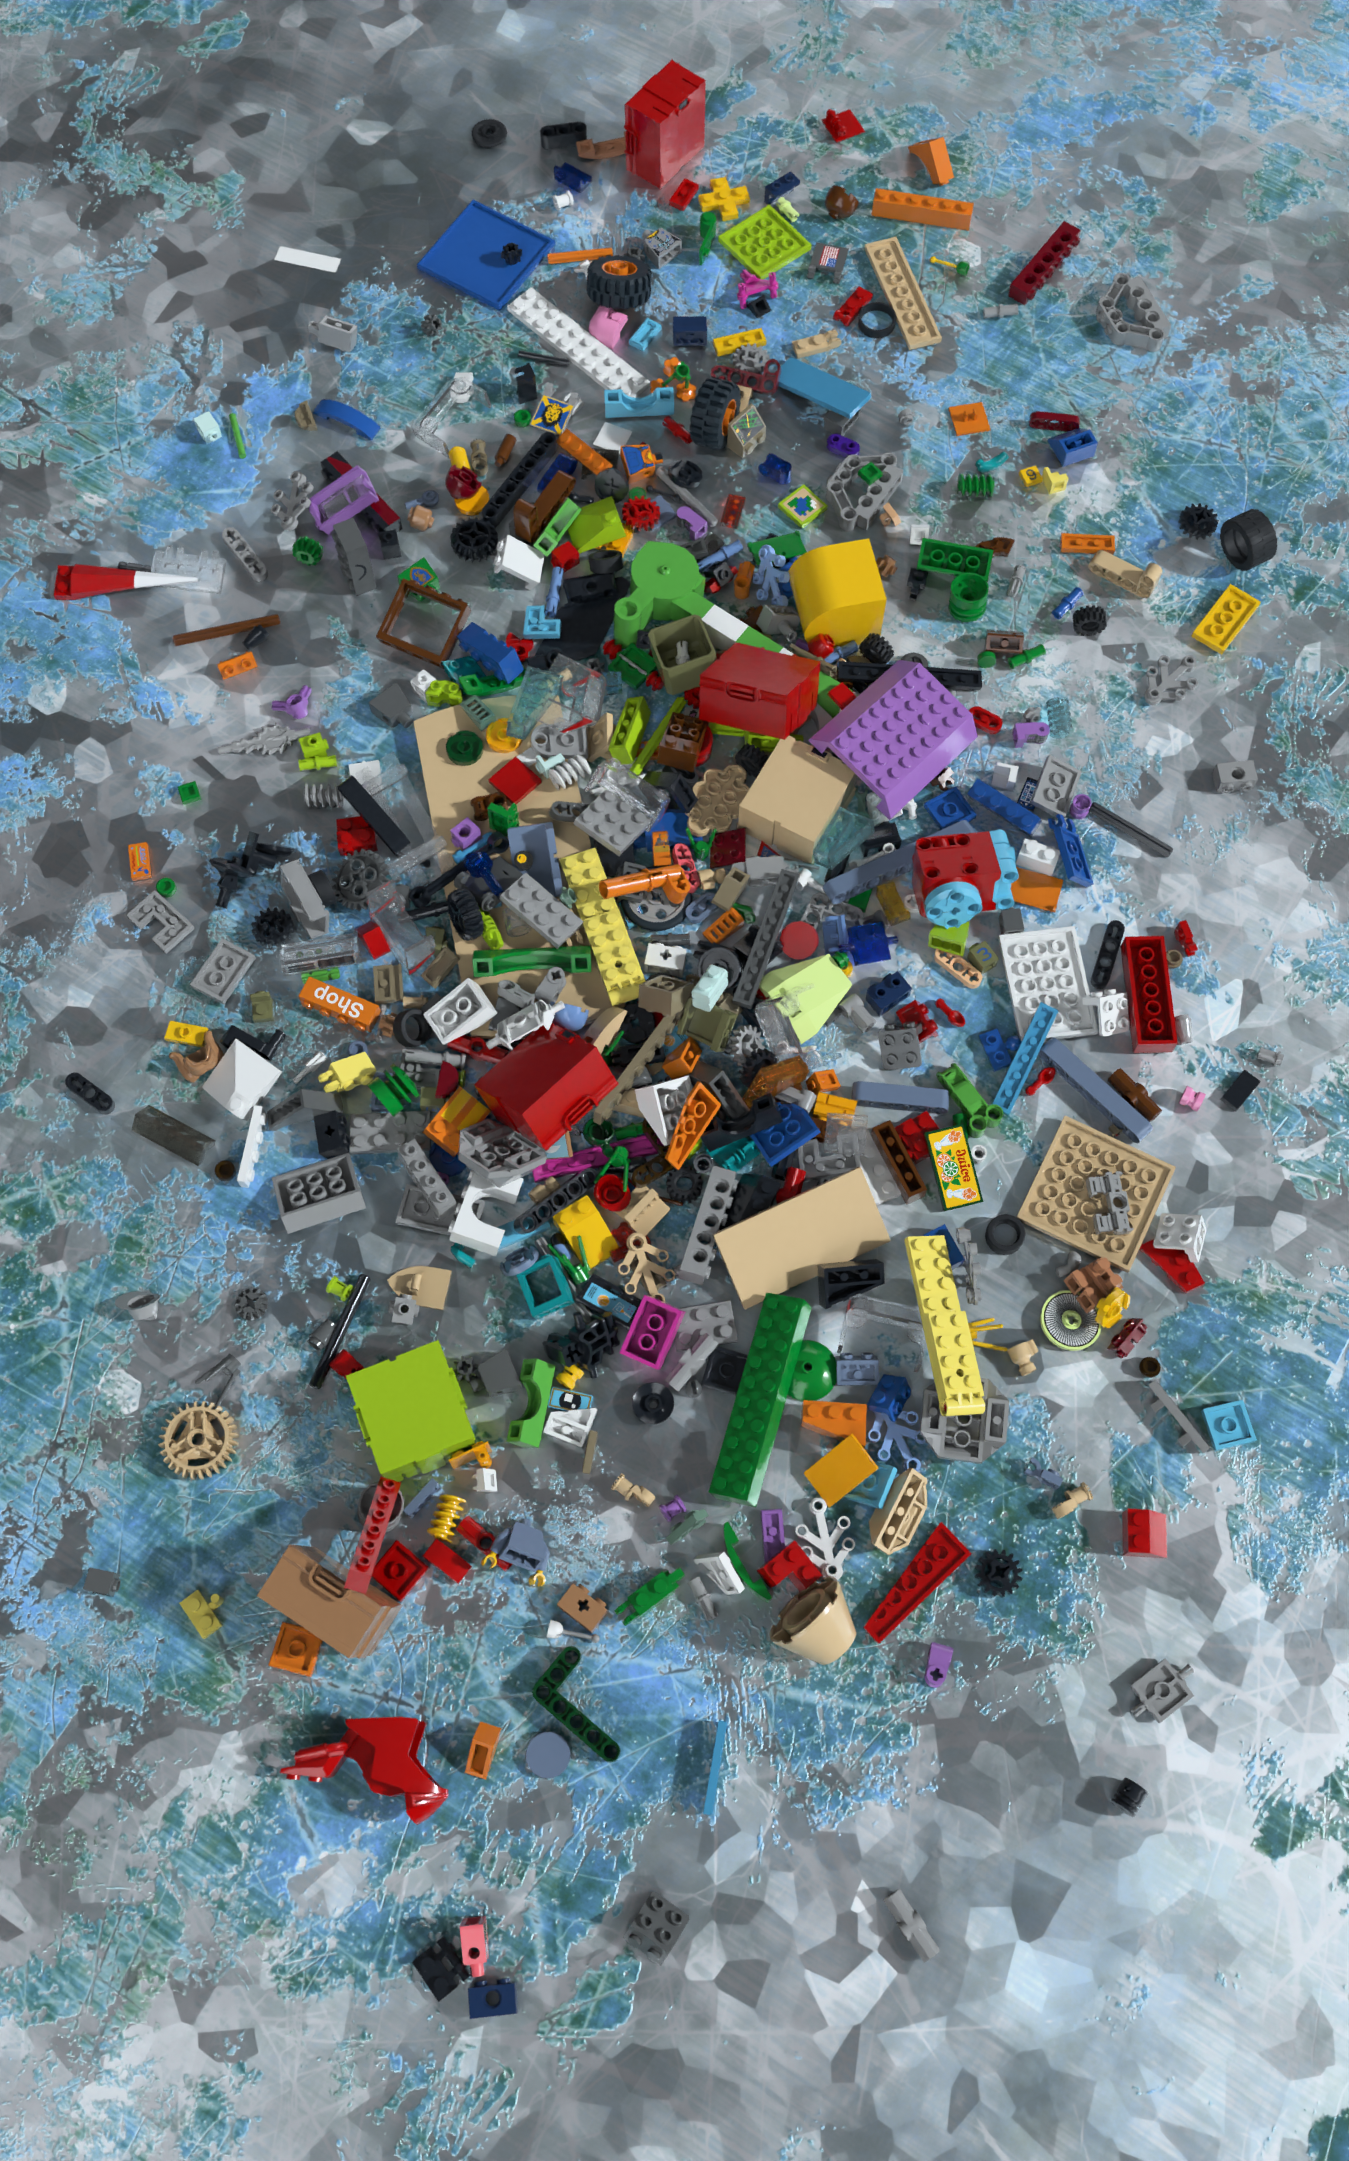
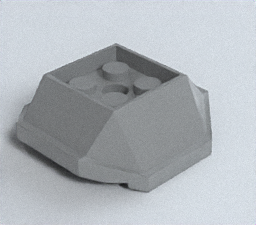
M486 1119L460 1130L458 1160L499 1188L530 1174L535 1168L546 1163L547 1155L544 1149L523 1137L521 1133L518 1134L506 1125L496 1124V1121Z
M981 1378L985 1411L983 1414L964 1415L968 1419L967 1424L960 1423L958 1416L944 1417L941 1415L935 1382L924 1390L920 1434L939 1459L981 1464L1005 1445L1009 1400L1002 1395L989 1379Z

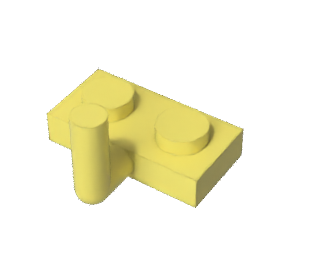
M196 1590L179 1604L205 1640L223 1626L213 1611L223 1604L224 1599L218 1594H213L210 1598L211 1602L208 1604L201 1592Z

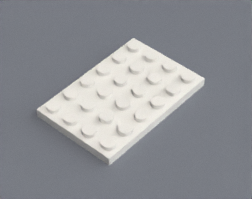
M1075 926L999 935L998 941L1018 1037L1021 1041L1040 1002L1058 1010L1045 1041H1048L1051 1037L1064 1039L1097 1035L1098 1028L1093 1005H1083L1082 997L1090 996Z

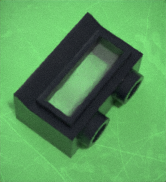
M889 821L882 822L876 827L864 826L859 830L857 837L863 857L868 856L869 849L878 848L879 852L883 851V846L887 843L895 844L896 850L900 849L902 842L895 822L890 823Z

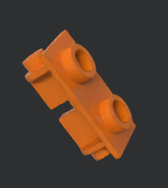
M246 651L242 655L223 662L220 661L217 666L223 680L256 668L257 664L252 651Z

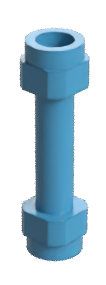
M492 832L482 835L481 840L467 849L456 851L452 855L456 864H459L485 846Z

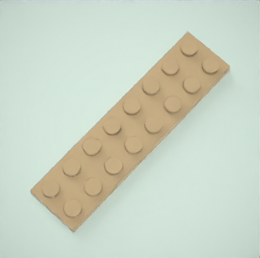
M897 237L865 244V252L889 306L896 313V322L908 349L912 350L940 343L942 340L941 334Z

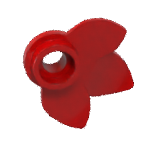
M511 632L506 637V646L508 648L510 646L515 648L520 661H526L528 652L533 649V640L524 638L520 640Z

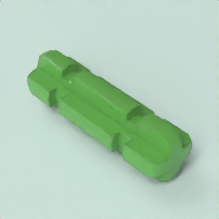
M336 967L330 968L329 971L328 969L312 971L310 974L305 972L301 974L303 984L306 983L309 976L319 981L330 980L329 978H332V980L339 979L340 972Z

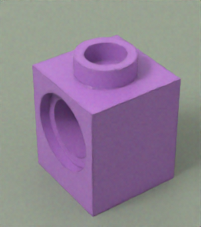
M469 817L450 830L451 842L455 847H460L462 850L467 849L482 838L480 829Z

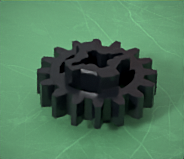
M1199 503L1196 507L1194 504H1191L1190 508L1186 506L1185 510L1181 512L1178 521L1180 523L1179 528L1184 529L1183 534L1189 533V538L1195 536L1196 540L1199 537H1202L1204 540L1206 536L1211 537L1212 533H1215L1219 522L1216 519L1218 515L1212 514L1214 509L1208 510V505L1202 507L1201 503Z
M758 1048L757 1053L752 1051L750 1057L746 1056L747 1061L741 1064L743 1069L739 1070V1073L742 1074L739 1077L742 1080V1084L751 1090L755 1088L760 1090L761 1085L766 1087L768 1081L772 1082L771 1077L776 1076L774 1070L779 1067L776 1065L778 1059L775 1058L776 1055L766 1048L763 1050Z
M994 1549L992 1555L987 1551L984 1554L986 1559L980 1557L978 1561L981 1565L975 1566V1569L979 1571L975 1578L981 1579L978 1586L984 1585L986 1587L984 1593H987L989 1590L992 1591V1597H995L997 1593H999L1001 1598L1005 1597V1592L1008 1595L1013 1594L1011 1588L1017 1590L1019 1585L1016 1582H1021L1023 1579L1018 1576L1023 1570L1016 1567L1019 1560L1013 1561L1014 1554L1012 1553L1006 1556L1004 1549L1000 1554H998L997 1549ZM997 1559L1003 1560L1007 1564L999 1563ZM988 1564L989 1573L985 1576V1567ZM1006 1569V1570L1003 1572V1574L1001 1575V1577H1000V1576H997V1577L995 1576V1577L991 1578V1577L994 1575V1573L996 1572V1570H997V1571H1000V1570L1002 1571V1570ZM1010 1571H1012L1013 1574L1011 1582L1008 1578ZM990 1583L999 1584L1000 1588L994 1587Z

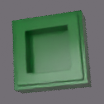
M870 462L858 470L857 475L870 486L882 477L883 472Z
M195 781L177 786L183 805L201 800Z

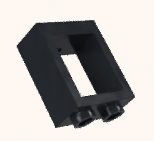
M648 771L638 784L657 811L689 814L698 801V798L681 773ZM664 790H668L671 796H667Z

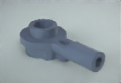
M428 490L422 494V498L404 503L406 510L416 505L426 508L435 507L439 502V495L436 491Z

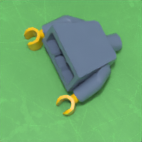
M524 1518L519 1520V1522H514L511 1527H506L496 1536L490 1548V1555L482 1559L481 1565L483 1566L486 1560L490 1559L492 1564L489 1569L493 1568L497 1564L496 1555L498 1554L501 1560L536 1572V1574L529 1577V1584L534 1585L537 1577V1587L542 1586L545 1583L543 1571H546L550 1551L543 1540V1533L531 1527L529 1519Z

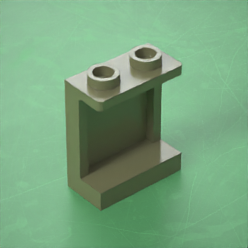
M690 997L684 1006L683 1017L678 1022L677 1034L692 1037L710 1046V1049L715 1052L725 1051L738 1014L718 1005H714L710 1012L701 1010L692 1005L693 998Z

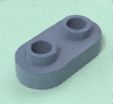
M707 892L687 906L685 912L686 919L690 923H700L718 909V906L715 904L707 905V903L712 902L715 893ZM696 913L698 916L693 917L692 914Z

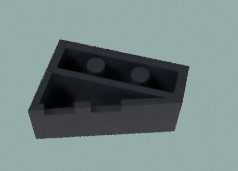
M878 1259L817 1264L819 1305L824 1309H828L841 1301L849 1300L850 1297L859 1293L862 1294L885 1284L884 1263Z

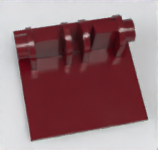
M746 828L715 834L712 847L710 848V869L732 865L736 862H745Z

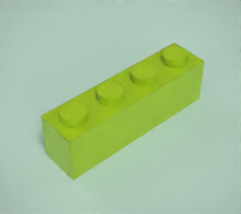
M644 696L626 699L608 748L616 765L634 763L651 715Z

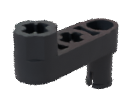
M230 1025L220 1039V1043L229 1049L233 1041L238 1039L261 1057L272 1061L278 1052L277 1049L287 1036L281 1030L276 1029L270 1040L264 1043L243 1030Z

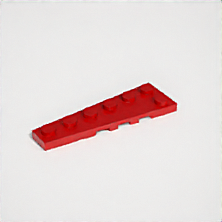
M942 1522L936 1527L863 1627L877 1644L884 1640L972 1554Z

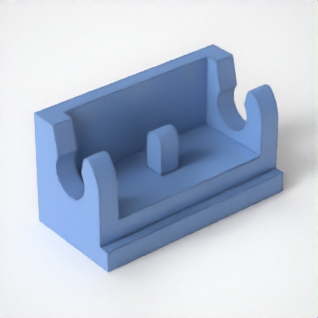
M845 915L825 917V921L822 922L825 955L830 954L832 957L836 951L844 952L847 955L848 944Z

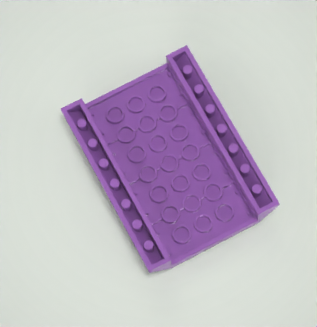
M898 660L811 737L809 742L821 754L830 748L882 799L876 808L891 820L978 736L973 714L927 669L918 662Z

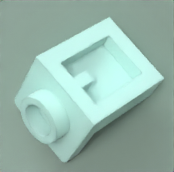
M560 753L556 756H551L544 762L541 756L537 755L535 767L547 779L549 778V770L551 768L555 770L557 765L561 766L565 758Z

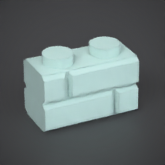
M712 964L709 965L692 990V1005L707 1012L711 1011L728 986V972L726 969Z

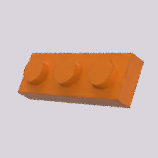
M1061 533L1060 552L1096 554L1098 550H1103L1114 555V535Z

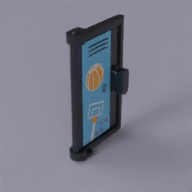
M594 1273L575 1300V1302L581 1303L601 1315L607 1311L612 1312L613 1321L628 1331L642 1301L634 1295L626 1294L623 1289Z

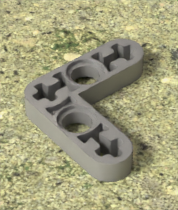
M816 893L812 896L800 921L809 923L817 930L823 915L827 917L841 916L847 910L845 924L856 927L855 922L863 918V912L861 909L845 902L833 904L827 895ZM822 900L820 905H816V902ZM839 906L842 912L836 914L832 911V907ZM812 914L817 917V920L809 922L806 917ZM856 914L857 918H855V920H852V916Z

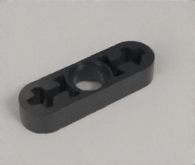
M71 1073L66 1077L65 1084L68 1089L99 1113L107 1115L113 1112L115 1103L108 1094L79 1073ZM72 1081H78L82 1088L80 1089L76 1084H72ZM94 1089L95 1095L91 1098H86V1091ZM99 1098H100L104 1103H108L109 1105H108L107 1107H105V1106L102 1107V1105H101L100 1102L98 1101Z

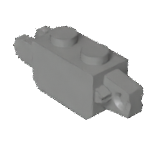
M770 855L769 857L751 856L746 858L745 862L732 864V868L736 867L750 875L747 882L750 887L775 886L781 869L799 873L798 861L784 860V856Z

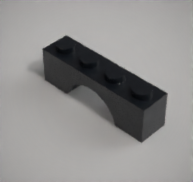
M771 1093L752 1100L750 1111L739 1119L723 1120L714 1116L700 1138L709 1152L783 1122L779 1106Z

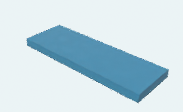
M790 357L781 366L778 386L849 419L872 398L870 392L793 357Z

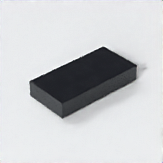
M1244 1070L1220 1100L1237 1111L1261 1081Z

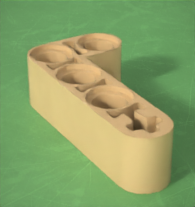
M1098 550L1088 564V568L1092 573L1142 598L1150 597L1162 575V568L1155 563H1150L1144 571L1103 550Z

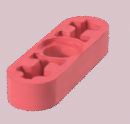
M678 843L674 846L671 856L674 864L689 867L690 871H685L684 869L683 871L690 883L688 893H694L700 885V879L689 847L683 843Z

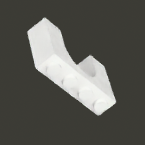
M471 1170L467 1179L471 1182L469 1187H464L461 1195L464 1198L463 1203H458L455 1215H458L456 1221H451L448 1232L451 1233L450 1241L496 1256L505 1230L478 1220L472 1211V1204L477 1199L493 1197L515 1205L523 1179L519 1178L499 1188Z

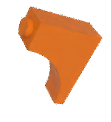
M944 137L923 140L908 146L909 152L917 155L925 164L933 184L942 186L948 184L949 179L954 178Z

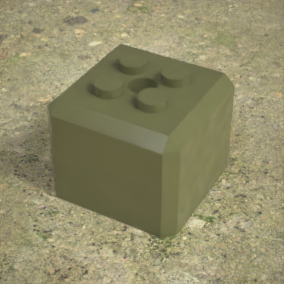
M694 614L651 629L648 633L653 660L667 693L676 695L700 686L699 675L717 660L715 649L701 617ZM680 641L682 647V641H686L688 643L690 661L678 665L676 663L677 643Z

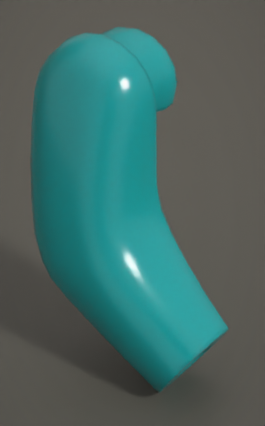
M1003 451L986 462L982 459L977 460L975 466L980 473L994 471L1009 456Z

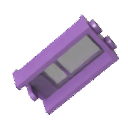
M357 465L309 498L311 504L308 510L315 518V525L318 530L329 535L334 530V524L350 519L373 502L379 501L366 471Z

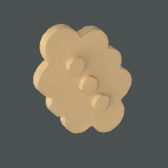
M732 764L723 771L715 768L708 769L704 772L702 781L697 782L692 787V791L698 798V801L689 814H685L689 817L687 827L693 836L703 837L711 830L713 831L714 828L717 833L726 832L730 829L732 820L739 818V805L750 789L745 784L747 773L743 767Z

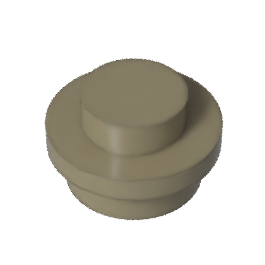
M1168 950L1166 952L1168 967L1172 969L1178 968L1183 961L1181 953L1177 950Z

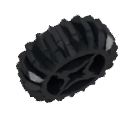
M469 517L468 521L462 519L461 524L456 523V528L452 529L450 536L451 547L454 553L458 554L459 559L464 558L465 562L468 559L472 563L474 560L480 562L481 558L487 560V555L491 556L493 551H496L498 533L494 525H491L489 521L485 522L484 518L478 520L475 517V519L471 520Z
M467 888L451 892L447 897V908L456 932L463 940L477 939V937L483 934L484 922L475 897L472 896V893Z

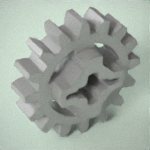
M747 343V347L741 345V350L736 349V353L733 354V366L735 369L762 375L765 364L770 356L767 355V350L762 351L763 346L756 347V343L750 346Z
M743 1025L738 1026V1030H733L735 1036H730L732 1044H729V1047L732 1048L730 1055H734L733 1062L738 1061L737 1066H742V1063H746L745 1057H750L752 1051L757 1053L758 1048H765V1046H762L764 1039H760L761 1032H756L757 1027Z

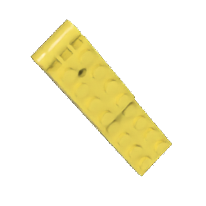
M596 848L559 859L567 884L576 894L577 901L575 906L580 919L583 921L584 931L612 1007L639 998V984L646 981L644 980V975L615 899H604L600 894L599 883L607 878Z
M944 1235L907 1237L904 1241L938 1395L940 1413L944 1417L983 1414L985 1411V1402L982 1398L984 1396L966 1311H961L945 1237Z

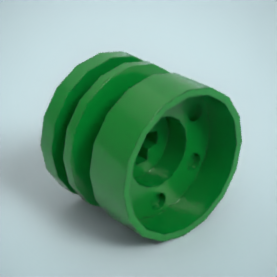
M967 572L958 575L952 581L948 609L955 619L961 622H973L984 615L989 586L981 575Z
M393 1063L390 1066L395 1072L393 1076L385 1070L383 1072L388 1080L384 1082L379 1077H376L367 1086L394 1117L404 1109L400 1102L402 1098L411 1103L412 1101L407 1094L411 1092L415 1098L419 1097L420 1094L414 1082L404 1070Z

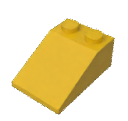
M587 1195L553 1216L554 1225L563 1235L582 1266L583 1261L578 1245V1235L581 1236L590 1269H593L621 1251L600 1213Z

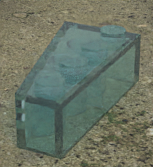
M527 666L508 719L507 736L521 740L526 739L560 693L563 682L562 675Z

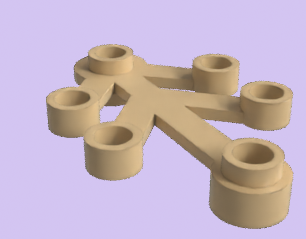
M638 1232L632 1233L626 1242L629 1250L623 1262L618 1265L617 1271L620 1275L628 1274L630 1272L629 1265L635 1255H637L639 1263L629 1283L625 1284L624 1292L628 1295L634 1294L643 1273L650 1296L665 1302V1297L657 1291L651 1271L662 1276L667 1282L675 1279V1272L672 1269H665L647 1260L645 1252L656 1256L659 1262L667 1261L669 1254L666 1250H659L648 1244L643 1234ZM638 1239L640 1241V1246L635 1247L633 1245V1240ZM660 1252H664L666 1254V1258L664 1260H661L659 1258ZM622 1265L627 1267L626 1273L621 1272L620 1267ZM666 1272H671L673 1277L667 1279L665 1276ZM628 1285H632L634 1287L633 1292L627 1291Z

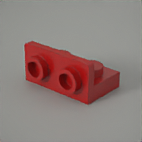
M914 1000L896 1011V1014L902 1025L909 1021H915V1024H922L923 1031L918 1034L920 1044L931 1036H939L936 1031L938 1026L933 1019H929L927 1015L929 1010L926 1005Z

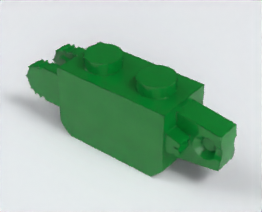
M680 1567L671 1574L668 1570L662 1571L627 1597L628 1600L614 1610L617 1615L623 1613L629 1606H632L635 1610L633 1614L624 1619L622 1622L624 1626L630 1624L638 1617L642 1618L673 1595L679 1587L677 1582L685 1576L684 1572Z

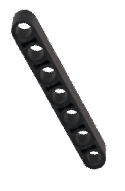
M545 432L540 436L483 507L482 518H484L485 522L489 521L496 528L555 455L557 443L554 433Z

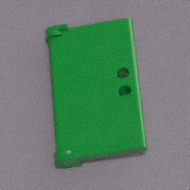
M799 530L794 533L747 543L749 552L752 553L757 566L761 562L759 550L763 545H770L774 548L775 554L784 556L785 560L806 553Z

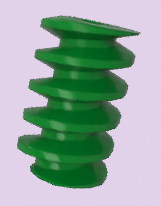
M960 473L957 481V494L961 491L962 496H964L966 491H968L969 497H971L973 492L978 497L979 493L982 492L983 497H985L986 493L989 492L990 497H992L994 493V476L992 479L991 474H987L985 479L984 474H980L979 478L977 474H973L971 478L970 474L967 473L964 478L963 474Z

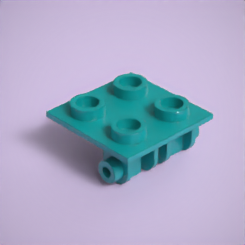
M472 656L442 661L445 674L449 676L451 682L459 685L462 695H466L458 680L459 677L476 674L477 678L486 676Z
M746 1137L711 1152L708 1151L707 1147H704L705 1151L719 1167L738 1172L760 1154L755 1148V1142L749 1141Z

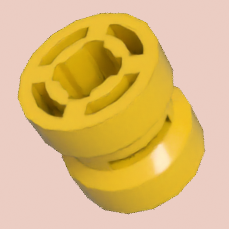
M576 1365L564 1366L563 1372L558 1373L555 1379L562 1386L572 1391L576 1386L575 1382L577 1379L582 1378L584 1372Z

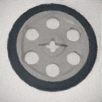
M657 866V867H647V869H649V870L655 869V868H660V867H658V866ZM658 887L654 888L651 892L643 891L641 903L622 899L621 907L628 919L638 927L651 931H664L675 927L686 918V908L692 903L693 899L692 893H688L678 907H672L663 888ZM653 897H660V901L657 899L653 901ZM639 906L646 907L648 911L645 914H640L637 911V908ZM662 911L666 914V917L659 919L656 917V913Z

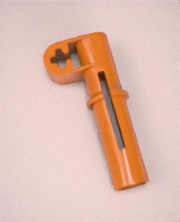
M679 864L651 870L644 868L641 872L601 880L599 883V891L604 899L640 891L651 892L654 888L662 887L669 901L680 904L684 901L690 890V883Z

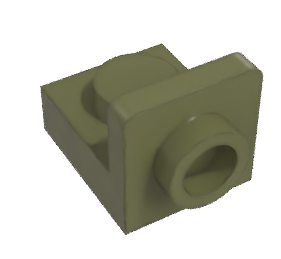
M257 991L255 994H250L254 1023L274 1021L273 999L270 993Z

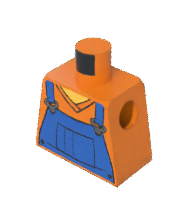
M649 445L621 446L620 457L629 484L653 476L655 464L663 463L661 452L652 454Z

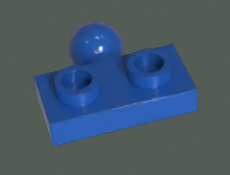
M998 1029L979 1035V1040L993 1071L996 1072L1009 1067L1012 1060L1007 1050L1017 1051L1021 1039L1013 1035L1004 1043Z

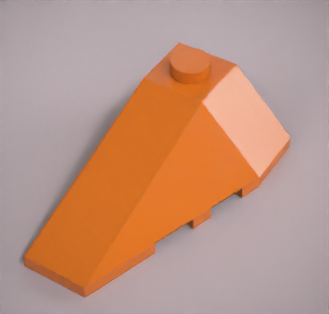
M697 1081L686 1098L665 1157L677 1170L680 1169L721 1106L720 1102L699 1081Z

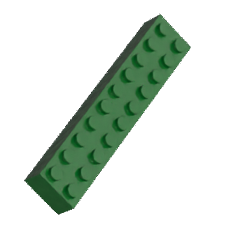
M766 1293L709 1489V1493L719 1500L756 1508L812 1309L805 1299Z

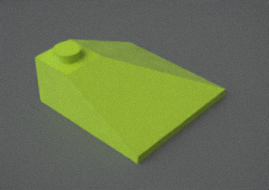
M612 496L581 507V512L567 529L572 544L579 554L626 536Z

